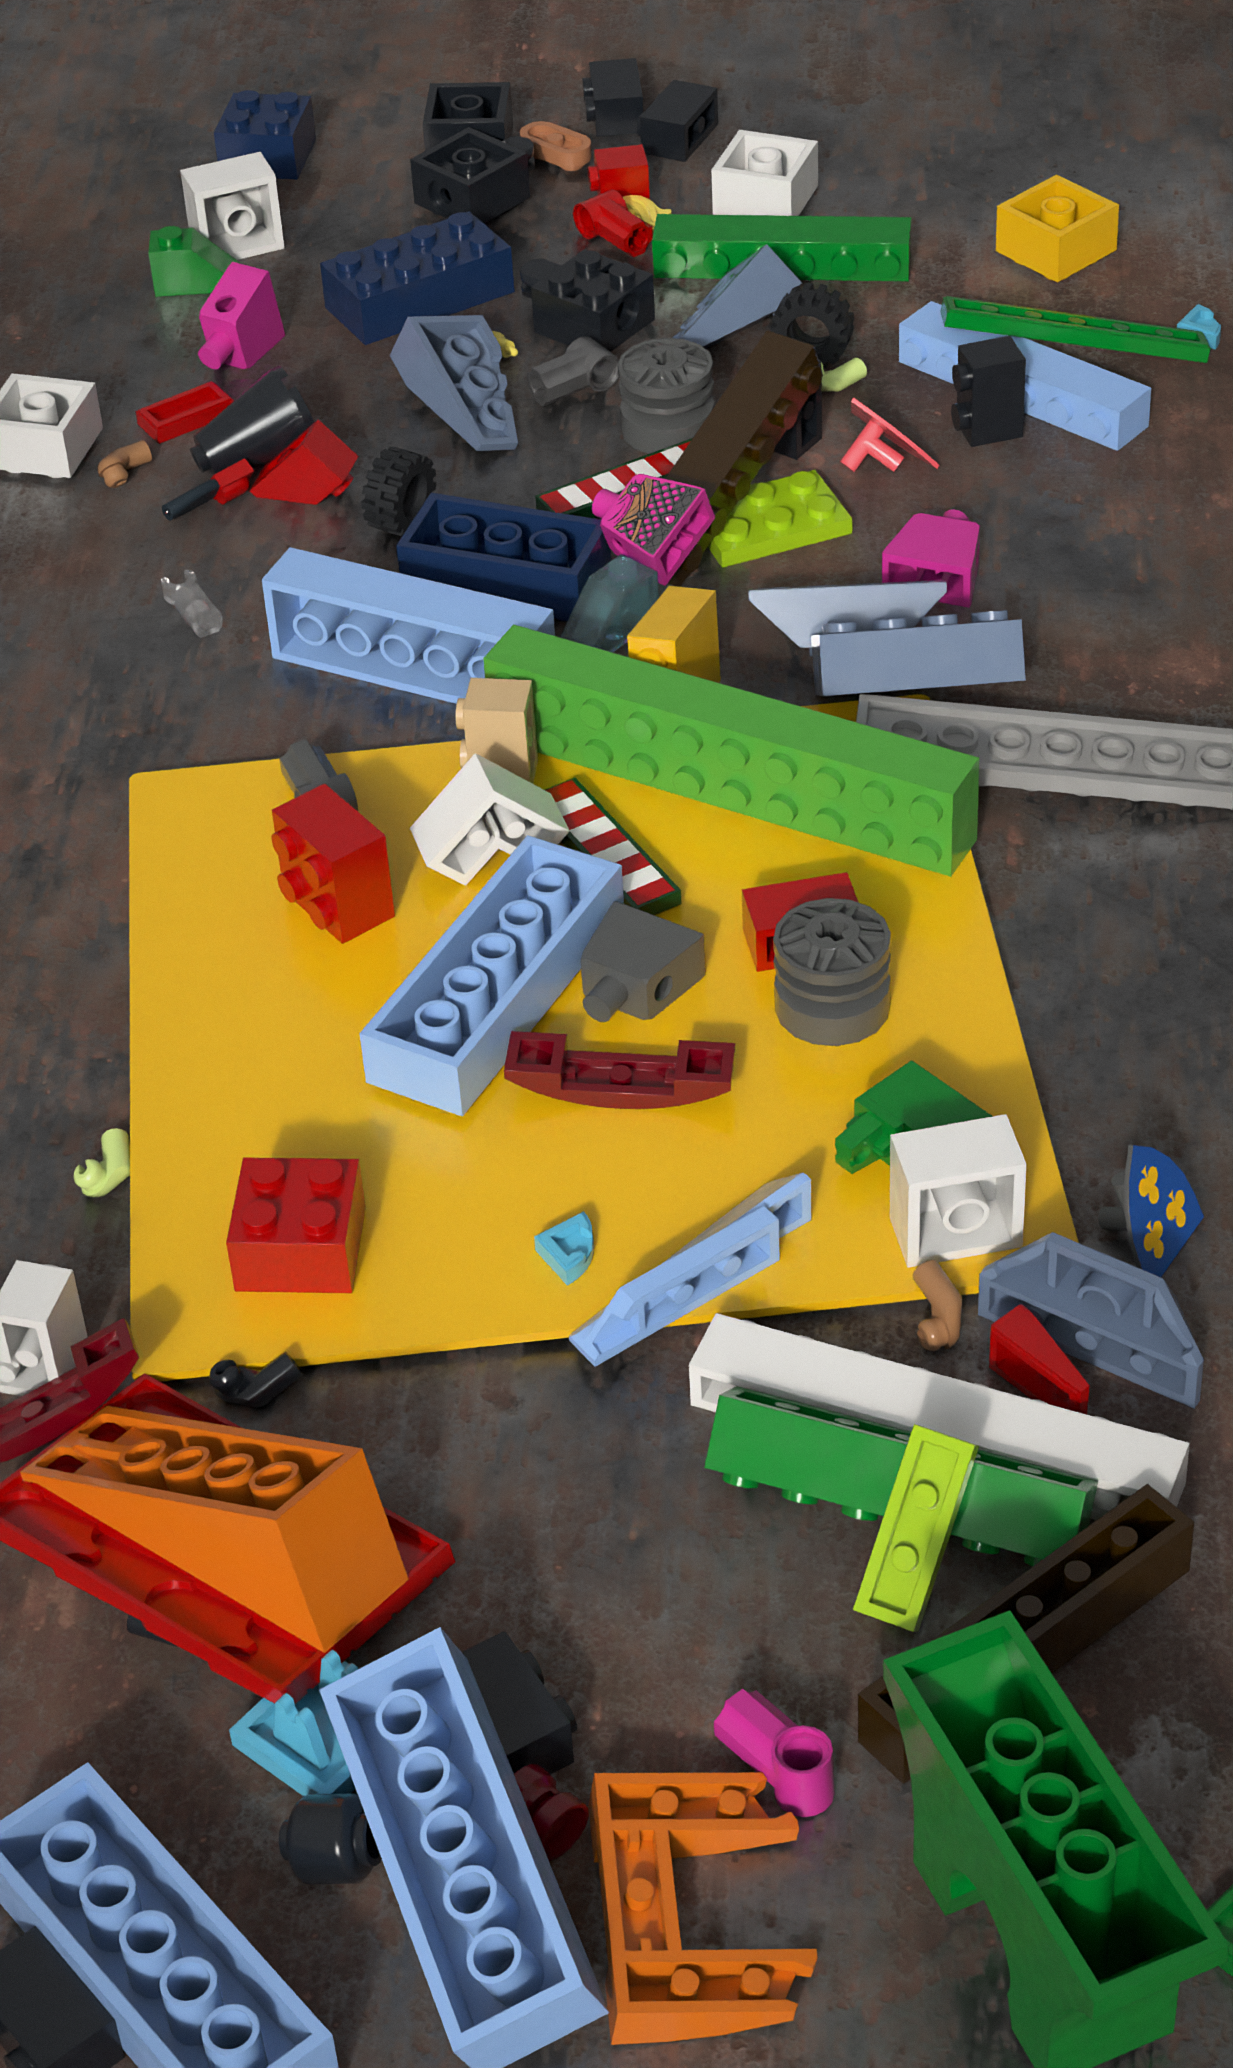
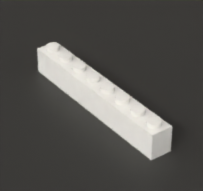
M716 1313L689 1363L690 1399L692 1406L716 1412L719 1395L739 1386L912 1432L914 1424L976 1444L979 1446L978 1450L1098 1481L1091 1513V1519L1094 1520L1101 1518L1146 1484H1149L1177 1507L1186 1484L1190 1445L1188 1442L1170 1438L1161 1433H1152L1115 1423L1103 1417L1090 1416L1053 1406L1041 1400H1031L991 1389L982 1384L969 1383L940 1375L924 1368L911 1367L878 1358L862 1351H853L816 1341L807 1336L794 1335L761 1326L749 1320H740Z

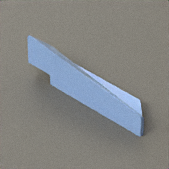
M803 1172L764 1184L661 1265L620 1287L604 1309L569 1335V1341L596 1367L779 1261V1238L811 1221V1179Z

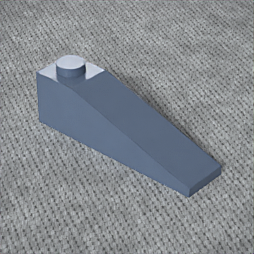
M766 244L729 270L696 306L698 310L680 326L682 330L672 338L685 339L707 349L756 325L771 314L774 316L786 293L789 294L792 288L800 285L802 282Z

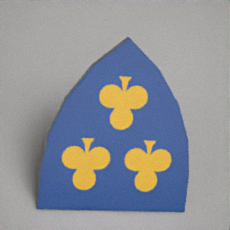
M1128 1145L1125 1171L1117 1173L1111 1179L1121 1207L1104 1206L1099 1212V1225L1103 1230L1127 1231L1128 1242L1136 1267L1162 1277L1204 1218V1215L1185 1174L1170 1157L1152 1147Z

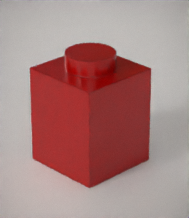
M643 144L594 150L595 166H588L587 168L590 192L597 191L599 195L613 189L620 193L622 197L639 195L650 199L648 162Z

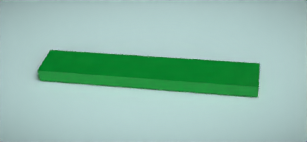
M951 296L943 297L940 311L944 327L1203 363H1207L1211 349L1203 332Z

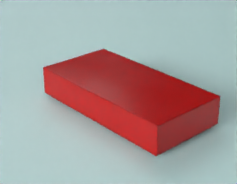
M210 381L138 409V411H135L137 424L160 444L206 426L234 400L217 384Z

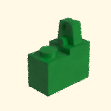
M911 1060L854 1099V1117L847 1123V1129L835 1138V1148L837 1150L835 1161L851 1174L879 1159L890 1166L891 1134L993 1116Z

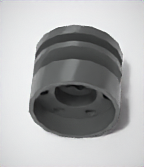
M660 338L636 344L621 355L618 363V376L620 379L619 392L622 398L620 404L621 432L624 441L634 449L650 454L695 436L715 407L711 395L714 388L712 378L713 360L709 351L701 345L685 339Z
M825 898L805 902L793 908L776 924L773 938V950L775 953L774 969L776 971L774 982L775 1012L780 1024L794 1037L816 1045L841 1046L862 1041L875 1034L886 1022L890 1009L891 977L889 975V968L891 962V932L881 915L871 907L853 900Z

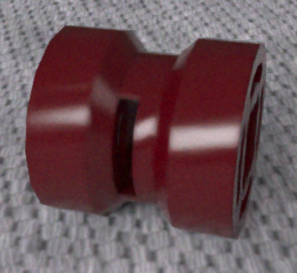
M538 1764L527 1765L518 1770L514 1776L548 1861H552L567 1852L580 1838L589 1819V1808L571 1792H559L556 1789V1780Z

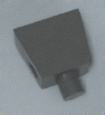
M614 901L582 952L581 974L583 994L585 995L583 999L585 1011L590 1017L599 1022L609 1021L618 1010L642 1020L653 1019L705 976L704 934Z

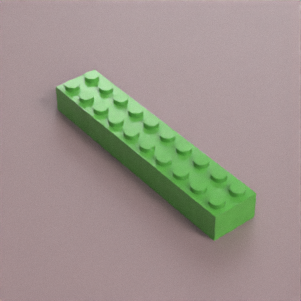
M514 624L483 658L485 678L532 680L537 753L950 877L977 841L979 757Z

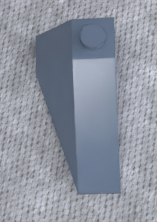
M483 315L407 317L390 354L406 386L476 451L515 449L518 445L513 411L512 406L506 402L504 392L508 384L506 375L501 374L499 365L502 358L501 346Z

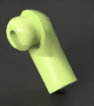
M853 358L836 369L825 372L821 362L823 373L822 391H842L867 375V368L859 358Z
M118 1128L107 1130L101 1137L103 1160L99 1163L95 1159L85 1160L87 1169L81 1165L76 1167L74 1171L75 1184L82 1188V1192L86 1196L104 1197L130 1176V1142L126 1131Z

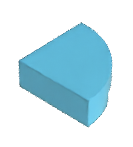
M1197 304L1177 324V328L1203 332L1211 349L1216 350L1220 343L1221 324L1213 318L1214 313L1209 308Z
M584 1211L534 1236L535 1251L566 1285L573 1283L588 1269L594 1254V1238L591 1222Z

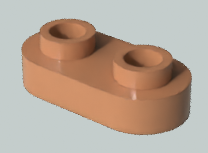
M545 121L529 123L520 130V137L528 138L534 144V159L547 161L560 166L566 171H575L581 169L592 158L591 140L581 133Z

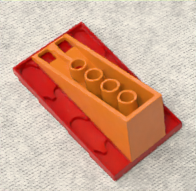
M145 1373L0 1483L1 1542L53 1568L56 1577L137 1618L142 1622L143 1627L147 1631L207 1661L211 1671L274 1704L285 1693L293 1698L295 1704L308 1693L307 1690L309 1688L313 1689L320 1683L321 1659L329 1651L334 1650L337 1652L341 1663L344 1662L351 1655L350 1652L352 1650L356 1651L393 1618L392 1615L394 1613L398 1614L432 1584L434 1577H440L456 1562L448 1542L383 1507L362 1448L244 1429Z

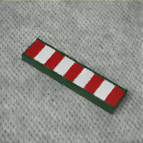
M693 438L535 495L536 509L597 518L592 512V504L600 490L607 489L620 495L632 477L638 474L665 479Z
M575 777L545 789V791L552 794L570 830L561 841L565 847L622 865L625 905L657 915L682 904L680 888Z

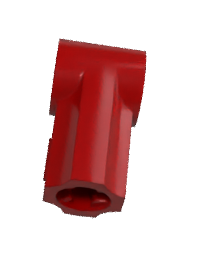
M611 189L576 204L573 208V219L576 228L588 240L601 236L633 258L645 253L646 247L652 241V226L630 213L625 200L616 190Z

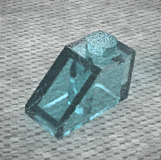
M620 554L589 576L560 638L613 653L627 643V635L659 598L658 572Z

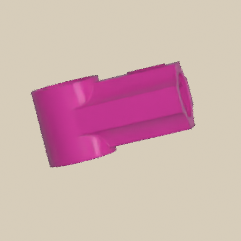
M741 1689L725 1701L724 1708L714 1720L715 1736L752 1769L765 1775L767 1782L774 1787L775 1800L782 1810L787 1813L792 1812L794 1816L798 1817L816 1816L824 1812L832 1804L835 1795L833 1748L828 1736L815 1727L798 1726L757 1690L747 1692Z

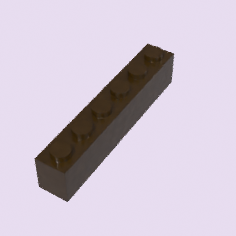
M767 330L665 478L705 489L715 515L714 521L668 584L681 587L688 575L697 569L701 562L702 554L713 538L722 532L727 517L737 502L747 495L751 482L762 465L770 461L775 446L785 431L795 424L798 413L810 394H814L818 390L823 373L813 345ZM632 566L633 571L644 574L643 572Z
M1146 1484L931 1641L1010 1610L1050 1672L1053 1673L1190 1571L1195 1522L1149 1484ZM881 1676L858 1693V1743L901 1783L905 1784L911 1779L906 1751L895 1709L883 1676Z

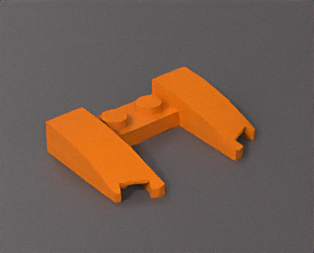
M762 1772L594 1773L588 1807L594 1863L598 1862L603 1906L608 1959L605 1987L607 2007L610 2012L608 2013L611 2045L660 2043L721 2036L793 2021L798 2003L786 1998L796 1976L811 1978L818 1959L817 1949L682 1950L672 1867L673 1858L720 1854L797 1840L799 1825L792 1812L777 1818H769L754 1796L764 1790L767 1778Z

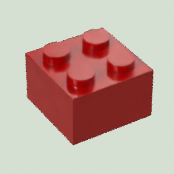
M325 783L271 810L275 831L271 836V841L278 855L281 872L277 876L279 888L290 903L296 902L309 914L311 920L319 929H326L339 942L344 944L395 917L386 836Z
M243 1157L226 1240L235 1292L352 1293L366 1210L359 1159Z

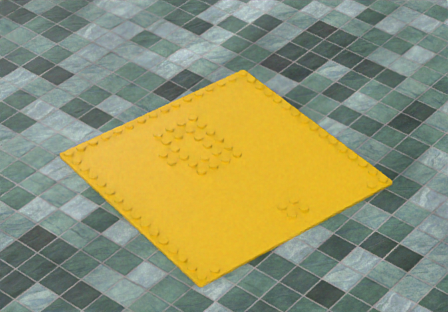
M922 694L898 696L900 698L930 700L928 696ZM859 700L801 707L856 722ZM461 740L325 754L337 775L345 773L348 776L357 799L358 812L386 836L395 917L344 944L339 942L326 929H319L313 923L309 914L296 902L290 903L279 888L277 876L281 872L278 855L271 841V836L275 833L271 810L294 799V793L281 772L280 759L135 773L129 778L130 1328L140 1357L131 1370L134 1381L144 1373L159 1382L207 1377L216 1363L226 1359L233 1360L237 1367L242 1366L262 1370L285 1351L300 1367L569 1338L572 1332L604 1309L620 1287L661 1265L764 1184L803 1172L811 1179V1221L779 1238L780 1260L665 1327L708 1323L712 1321L716 1313L736 1319L927 1299L913 1280V1273L918 1266L907 1268L890 1221V1166L879 1159L851 1174L835 1161V1155L837 1154L835 1138L847 1129V1123L854 1117V1099L911 1060L992 1116L1007 1114L1026 1161L1023 1247L1052 1232L1078 1242L971 849L950 877L538 753L534 785L545 790L575 777L680 888L682 904L654 916L704 934L705 976L653 1019L642 1020L618 1010L609 1021L599 1022L590 1017L583 1007L585 995L583 994L580 969L531 1032L567 1034L568 1050L677 1056L679 1040L735 1043L731 1091L700 1102L654 1109L604 1108L558 1100L518 1086L504 1079L503 1066L462 1117L366 1083L359 1035L510 856V854L498 849L465 886L427 867L412 835L410 827L461 770ZM562 842L558 844L560 846L565 847ZM847 872L858 902L871 907L881 915L891 932L889 1015L886 1022L875 1034L860 1042L841 1046L816 1045L794 1037L779 1022L775 1012L774 999L776 971L775 969L756 971L743 932L742 889ZM243 1157L359 1159L366 1210L352 1293L235 1292L226 1240ZM584 1211L592 1225L594 1254L588 1269L573 1283L566 1285L535 1251L534 1236ZM1020 1248L938 1263L961 1295L979 1293V1274L984 1267Z

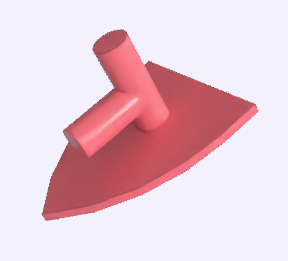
M852 398L851 413L864 421L866 426L840 460L841 464L855 472L867 454H869L895 472L905 457L880 440V436L883 435L910 454L938 469L940 465L909 438L857 399Z

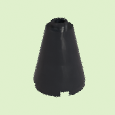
M278 365L267 371L193 436L196 446L190 448V452L202 473L209 470L214 475L244 458L251 467L269 463L314 423L311 413L296 386L287 390L281 379L288 376L282 367Z

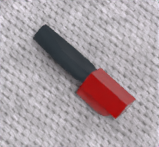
M244 458L214 474L210 480L164 504L162 512L166 519L171 521L203 505L212 498L224 505L248 491L249 479L254 470Z

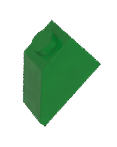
M167 226L159 230L150 231L148 253L155 297L212 293L231 262L240 263L194 228L181 229L176 226Z

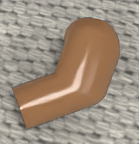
M144 440L112 451L99 462L97 466L99 477L104 478L105 484L110 488L122 486L128 478L127 470L152 461L149 446Z
M926 1261L916 1268L913 1273V1280L931 1304V1319H925L919 1323L917 1336L923 1348L933 1352L942 1346L945 1349L951 1348L960 1338L962 1296L937 1261Z

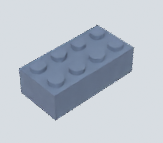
M1008 610L971 613L972 623L958 624L957 614L921 617L922 627L908 628L907 618L872 621V631L857 632V622L822 625L823 635L811 636L815 695L831 696L1026 681L1022 619L1008 620Z

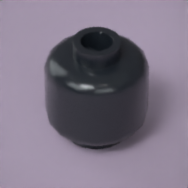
M358 1794L306 1795L294 1805L289 1819H286L280 1827V1853L284 1860L289 1861L293 1873L305 1884H357L362 1882L371 1873L373 1866H377L382 1861Z

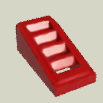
M1019 1304L991 1324L989 1368L1032 1400H1041L1053 1406L1087 1415L1090 1385L1027 1307Z

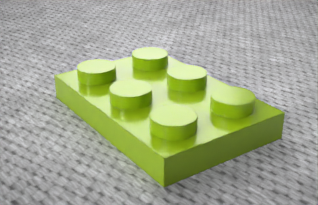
M816 470L796 472L791 476L751 484L747 495L737 502L727 517L724 529L718 536L713 538L708 548L720 566L724 568L852 534V517Z

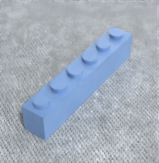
M930 301L899 324V362L953 384L952 367L958 364V345L1008 335L944 327L940 313L942 305ZM1011 336L1026 359L1025 414L1116 451L1120 450L1149 427L1151 387L1027 338Z

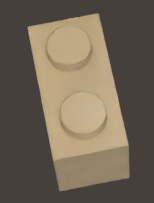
M470 678L466 697L458 698L456 704V727L465 731V739L461 740L460 768L462 769L476 753L533 784L538 764L532 680Z

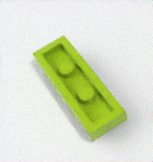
M914 1424L853 1608L854 1611L912 1632H919L979 1449L978 1445Z

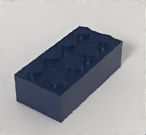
M470 211L452 214L448 219L431 225L417 226L411 232L393 238L377 240L373 245L356 251L342 252L335 258L320 263L325 308L364 345L399 334L407 317L449 316L515 292L511 246Z
M430 493L396 545L399 573L553 609V615L556 620L581 623L612 569L611 549L600 527V519L438 493Z

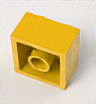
M1056 174L997 205L996 252L1044 275L1049 280L1059 282L1117 250L1119 204Z

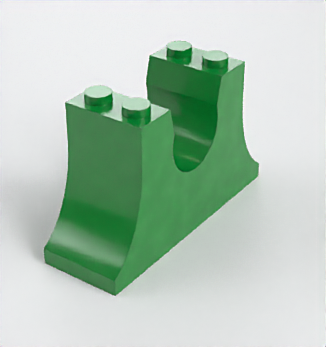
M1009 1610L884 1659L883 1679L901 1730L911 1778L914 1807L913 1863L945 1916L984 1900L998 1929L1008 1961L1010 1989L1007 1996L1011 2028L1034 2068H1092L1173 2033L1180 1982L1227 1963L1230 1945L1012 1612Z

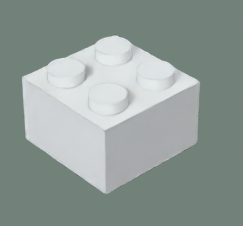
M739 129L711 170L713 215L799 216L818 187V141Z
M261 152L180 170L189 228H194L236 260L285 249L276 177Z
M12 373L0 390V470H6L10 473L42 474L52 478H71L103 429L95 382Z
M1007 1114L890 1135V1221L907 1268L920 1266L922 1263L930 1260L943 1262L1023 1247L1026 1161Z

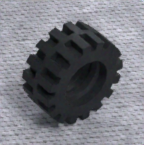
M805 283L802 290L798 285L783 297L772 319L770 331L813 345L818 360H821L823 369H825L829 362L833 365L843 355L853 334L854 313L848 312L850 304L847 299L839 300L841 293L834 289L832 293L827 292V285L820 284L818 289H814L813 283ZM812 316L821 320L827 327L829 335L820 338L804 333L799 328L796 318Z
M393 446L389 447L388 450L384 449L380 452V458L376 457L372 463L373 470H368L366 476L368 483L363 486L362 494H365V499L361 501V507L365 509L363 517L364 520L368 521L367 524L369 526L392 534L404 535L430 493L436 490V482L433 481V478L436 476V470L432 468L434 464L432 460L428 459L427 456Z

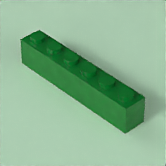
M657 214L652 238L654 278L721 279L729 270L767 244L799 280L909 282L911 217Z
M736 1386L719 1395L704 1468L722 1472V1480L734 1486L758 1488L759 1483L781 1488V1496L787 1500L813 1505L817 1504L819 1499L842 1505L841 1513L846 1516L860 1520L876 1521L879 1515L884 1516L911 1432ZM978 1450L951 1535L962 1537V1545L973 1551L998 1554L1002 1548L1024 1554V1562L1034 1566L1089 1526L1098 1481Z

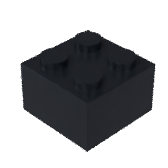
M510 82L430 83L423 118L425 151L468 127L500 141L512 137L513 113Z

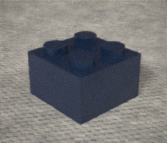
M253 90L233 93L214 131L217 161L261 152L275 173L276 179L298 180L316 141L311 96H300L293 92H282L277 95L259 94Z

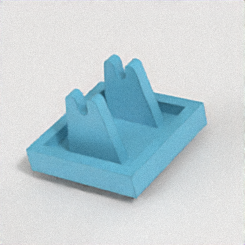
M334 1650L329 1651L321 1659L320 1683L313 1689L309 1688L307 1690L308 1693L296 1704L287 1693L278 1699L275 1704L262 1698L229 1729L232 1746L302 1796L309 1794H351L356 1788L319 1689L358 1670V1667L346 1661L341 1663L337 1652Z

